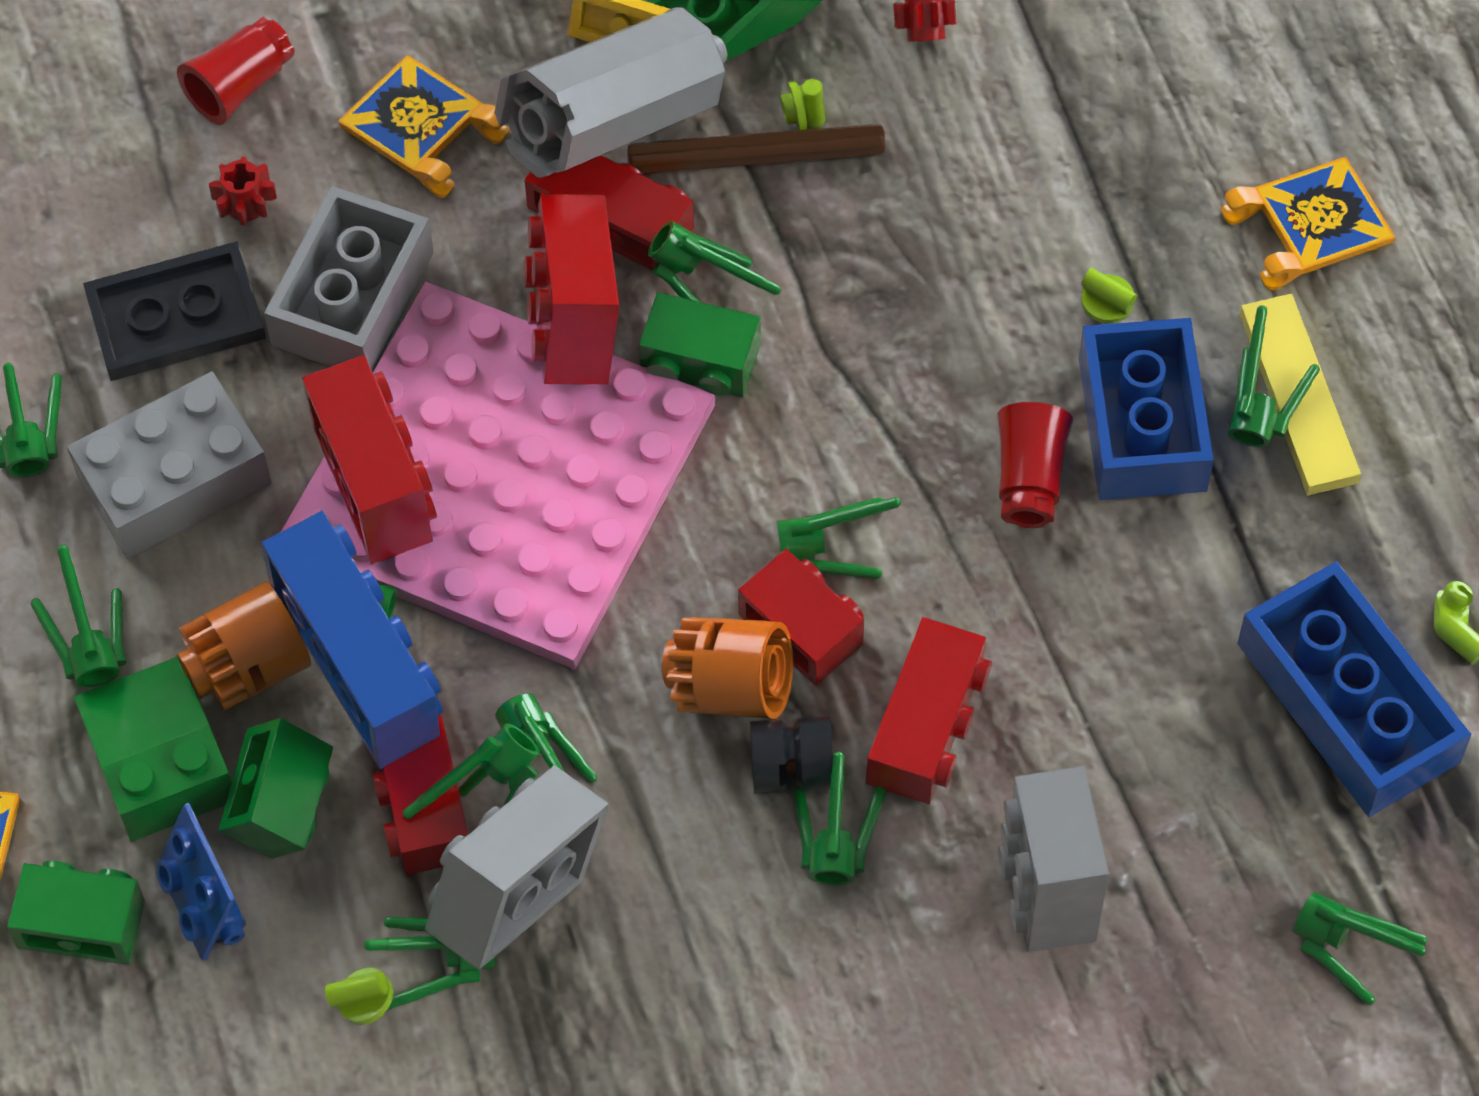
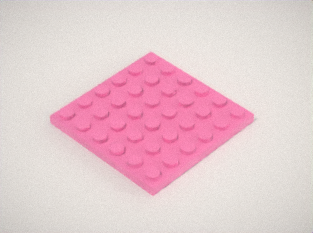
M425 281L373 374L380 371L384 373L393 397V402L390 405L395 417L402 415L413 443V447H410L414 461L421 460L428 473L433 492L429 494L437 513V518L429 521L433 542L371 565L325 456L281 532L323 510L332 527L341 524L350 536L357 553L352 558L360 573L369 569L379 584L397 588L396 597L575 670L713 411L715 395L679 380L648 374L647 368L615 355L612 356L609 385L544 384L541 362H533L531 353L533 329H538L537 325H529L526 320Z

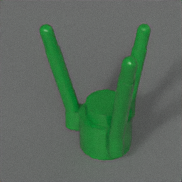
M674 221L665 223L650 244L648 256L657 262L652 273L667 282L681 298L700 302L676 274L683 272L689 275L696 269L702 259L773 295L781 293L779 285L747 269L752 265V260L749 257L696 235Z
M1264 305L1257 307L1250 347H1245L1242 351L1235 409L1227 432L1233 440L1251 447H1267L1270 444L1272 434L1280 437L1285 436L1290 418L1320 371L1317 364H1312L1308 368L1280 413L1274 409L1276 401L1273 398L1255 392L1267 317V308Z
M5 363L3 372L12 424L6 428V435L4 437L0 431V468H6L7 473L11 476H35L49 468V459L58 457L56 432L62 376L58 373L52 375L43 433L38 429L36 423L24 421L14 366L12 363Z
M877 497L810 517L777 521L781 552L787 548L800 561L807 559L812 562L821 573L879 579L883 574L879 568L815 560V554L826 553L822 529L896 509L901 505V501L897 497L886 500Z
M60 545L57 552L79 634L71 639L72 647L70 649L41 600L38 598L32 599L31 607L62 661L66 679H75L76 683L82 687L101 686L116 679L120 673L119 666L127 663L122 646V591L119 588H114L111 592L110 639L105 638L103 631L91 630L69 549L66 545Z
M517 695L504 702L497 709L495 718L500 728L505 724H511L525 732L536 743L541 756L550 768L555 765L563 771L562 765L548 743L549 738L554 741L588 782L593 783L597 780V774L558 728L551 713L543 712L534 695ZM512 779L508 782L510 791L515 783Z
M505 724L494 738L488 736L473 754L406 807L403 811V816L406 819L414 817L478 765L480 766L458 788L460 796H467L488 775L503 785H506L512 779L515 783L506 799L505 806L512 800L515 792L524 781L529 778L535 779L538 775V772L531 764L540 755V750L536 743L521 729L511 724Z
M836 752L833 755L828 828L820 830L816 840L813 838L805 791H802L800 787L794 790L796 814L802 844L801 868L809 870V879L812 881L836 886L850 884L854 881L855 873L864 872L866 851L887 793L883 787L876 786L874 788L855 844L851 842V833L840 830L845 758L842 752Z
M1316 891L1305 902L1293 927L1294 933L1305 938L1301 951L1321 962L1367 1005L1374 1004L1375 997L1326 950V947L1330 945L1338 949L1344 942L1350 929L1420 957L1425 955L1426 948L1424 946L1428 942L1427 937L1422 934L1350 909Z
M387 917L384 920V925L387 928L427 932L425 927L428 919ZM434 936L369 939L363 945L366 951L444 949L447 968L458 967L457 972L393 996L388 1010L459 984L480 982V970L495 968V957L479 970Z

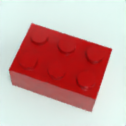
M540 194L538 216H529L528 247L534 248L533 256L524 257L523 264L524 288H533V292L528 293V324L537 325L538 328L532 331V361L541 362L544 384L609 385L619 299L605 195Z
M364 354L302 377L314 433L370 564L372 565L433 542L429 521L437 518V513L429 494L433 492L432 485L421 460L414 461L410 447H413L412 439L402 415L397 417L394 415L390 405L393 402V397L384 373L380 371L373 374Z

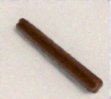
M870 124L637 142L628 145L627 157L628 164L637 168L641 173L881 155L885 150V133L882 125Z

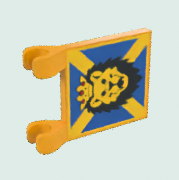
M406 55L338 120L340 128L415 176L438 198L446 197L455 188V184L452 180L448 179L452 174L449 165L439 159H435V157L470 123L493 144L501 143L510 134V129L507 126H499L494 113L495 105L480 102L409 55Z
M1346 156L1257 187L1233 188L1225 194L1227 205L1221 207V214L1230 225L1239 224L1262 210L1287 252L1271 254L1264 260L1266 270L1261 271L1259 277L1264 286L1270 291L1287 285L1303 274L1394 243L1395 235Z

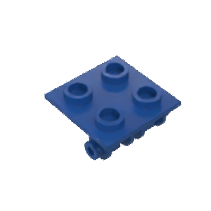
M184 804L162 855L157 862L156 872L160 887L165 893H170L179 912V924L184 937L190 942L193 941L202 961L207 959L215 941L222 939L224 945H232L241 941L245 937L243 928L246 925V921L235 902L234 895L190 804Z

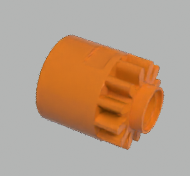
M267 581L179 627V631L183 636L182 640L187 649L176 655L184 674L188 675L192 687L200 699L211 693L222 711H226L311 666L307 648L294 621L276 591Z
M698 617L682 618L681 630H674L673 638L669 639L666 643L662 657L663 681L668 689H672L670 699L677 702V711L765 719L778 718L788 702L793 678V647L786 625L776 621Z

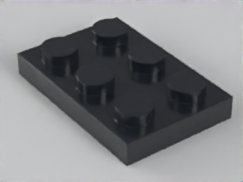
M238 241L83 283L110 381L267 339Z

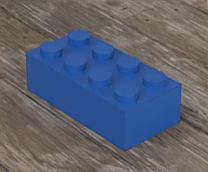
M322 510L261 542L270 585L285 605L303 642L378 767L381 769L440 737L438 715L443 713V708L436 696L441 692L439 683L426 662L419 665L415 663L408 650L409 647L413 646L412 640L397 615L390 619L387 617L380 604L384 600V595L374 575L369 569L360 573L352 556L357 554L356 549L345 528L341 524L332 527Z
M1337 561L1244 614L1237 643L1368 818L1461 763L1471 733Z

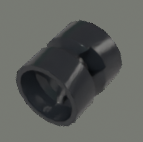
M830 717L798 718L793 727H787L781 719L750 721L754 794L786 792L791 783H797L802 791L830 789L833 765Z

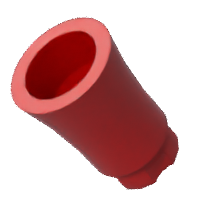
M262 17L253 25L244 26L230 38L206 53L177 67V78L185 96L194 108L210 122L223 125L245 100L269 79L279 73L282 65L292 59L294 47L289 41L288 34L275 20H268Z
M1041 402L1013 403L1001 408L997 413L1001 455L999 498L1002 501L1001 519L1006 523L1016 524L1021 528H1042L1047 523L1054 522L1055 505L1059 502L1061 474L1073 417L1065 409L1052 404Z

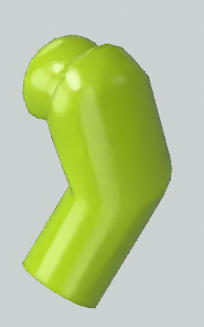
M1452 581L1446 585L1444 590L1438 592L1434 600V630L1444 642L1471 665H1474L1479 661V634L1468 626V605L1473 601V592L1465 583Z

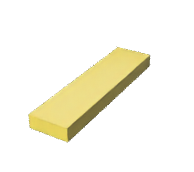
M1293 294L1241 305L1239 314L1250 342L1257 307L1264 305L1267 308L1259 369L1269 396L1276 401L1274 409L1278 413H1280L1308 368L1312 364H1317L1320 368ZM1320 368L1311 387L1290 418L1285 434L1307 496L1359 484L1361 472Z

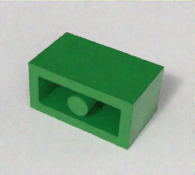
M657 292L639 343L640 366L647 368L648 374L698 386L714 395L724 396L731 394L744 397L761 345V317Z
M282 718L247 728L218 831L270 858L305 850L315 831L316 823L314 816L320 794L329 779L330 771L328 765L334 746Z
M49 860L43 862L42 865L24 863L7 928L17 949L130 965L145 899L137 879H133L129 874L120 870L101 869L98 873L77 871L73 866L60 861Z

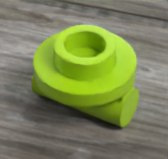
M817 79L806 80L800 86H798L796 81L788 82V93L780 95L786 125L795 124L797 130H805L807 126H822L826 120L822 83Z
M1093 267L1087 271L1082 279L1081 286L1084 288L1081 295V305L1084 312L1091 319L1099 323L1114 324L1123 321L1130 315L1137 299V294L1134 293L1133 288L1125 279L1112 274H1103Z
M363 968L355 971L345 980L327 984L325 986V996L328 1004L331 1007L337 1006L342 1016L349 1022L356 1025H366L378 1020L388 1010L393 998V986L390 979L382 971L376 968Z

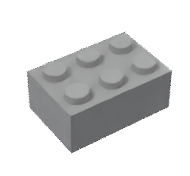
M331 185L264 312L271 346L330 367L365 354L373 372L434 253L429 218Z
M213 371L67 446L78 480L126 559L137 555L272 483L264 451Z
M555 765L537 780L529 778L524 781L515 792L511 801L501 809L497 806L492 807L483 816L473 832L466 837L458 835L444 850L440 859V864L444 866L440 881L435 885L428 898V903L432 907L425 931L480 970L583 881L609 803Z
M1085 766L1016 776L1014 778L1012 799L1004 800L1006 823H1001L1003 846L998 847L999 864L1003 880H1012L1014 899L1009 900V907L1015 934L1024 932L1028 952L1097 941L1109 872Z

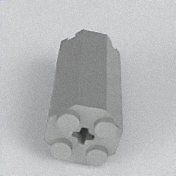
M676 7L501 78L494 113L499 126L507 123L513 136V138L506 140L510 155L535 176L541 178L554 172L558 173L718 105L726 72L723 64L727 59V49L724 42L718 36L712 35L707 26L682 7Z

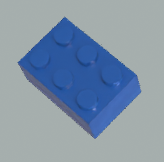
M1191 318L1083 326L1079 366L1098 499L1108 500L1207 492L1213 465V453Z

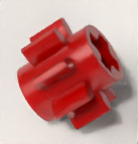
M905 0V2L893 3L895 28L907 29V41L909 42L945 39V25L957 24L955 0Z
M241 157L240 160L232 161L227 165L220 164V181L209 182L211 197L213 200H216L219 217L224 218L230 214L232 218L240 222V225H245L247 221L255 220L259 216L266 218V201L277 199L275 184L269 181L270 176L267 165L264 163L256 167L253 163L247 161L246 157Z

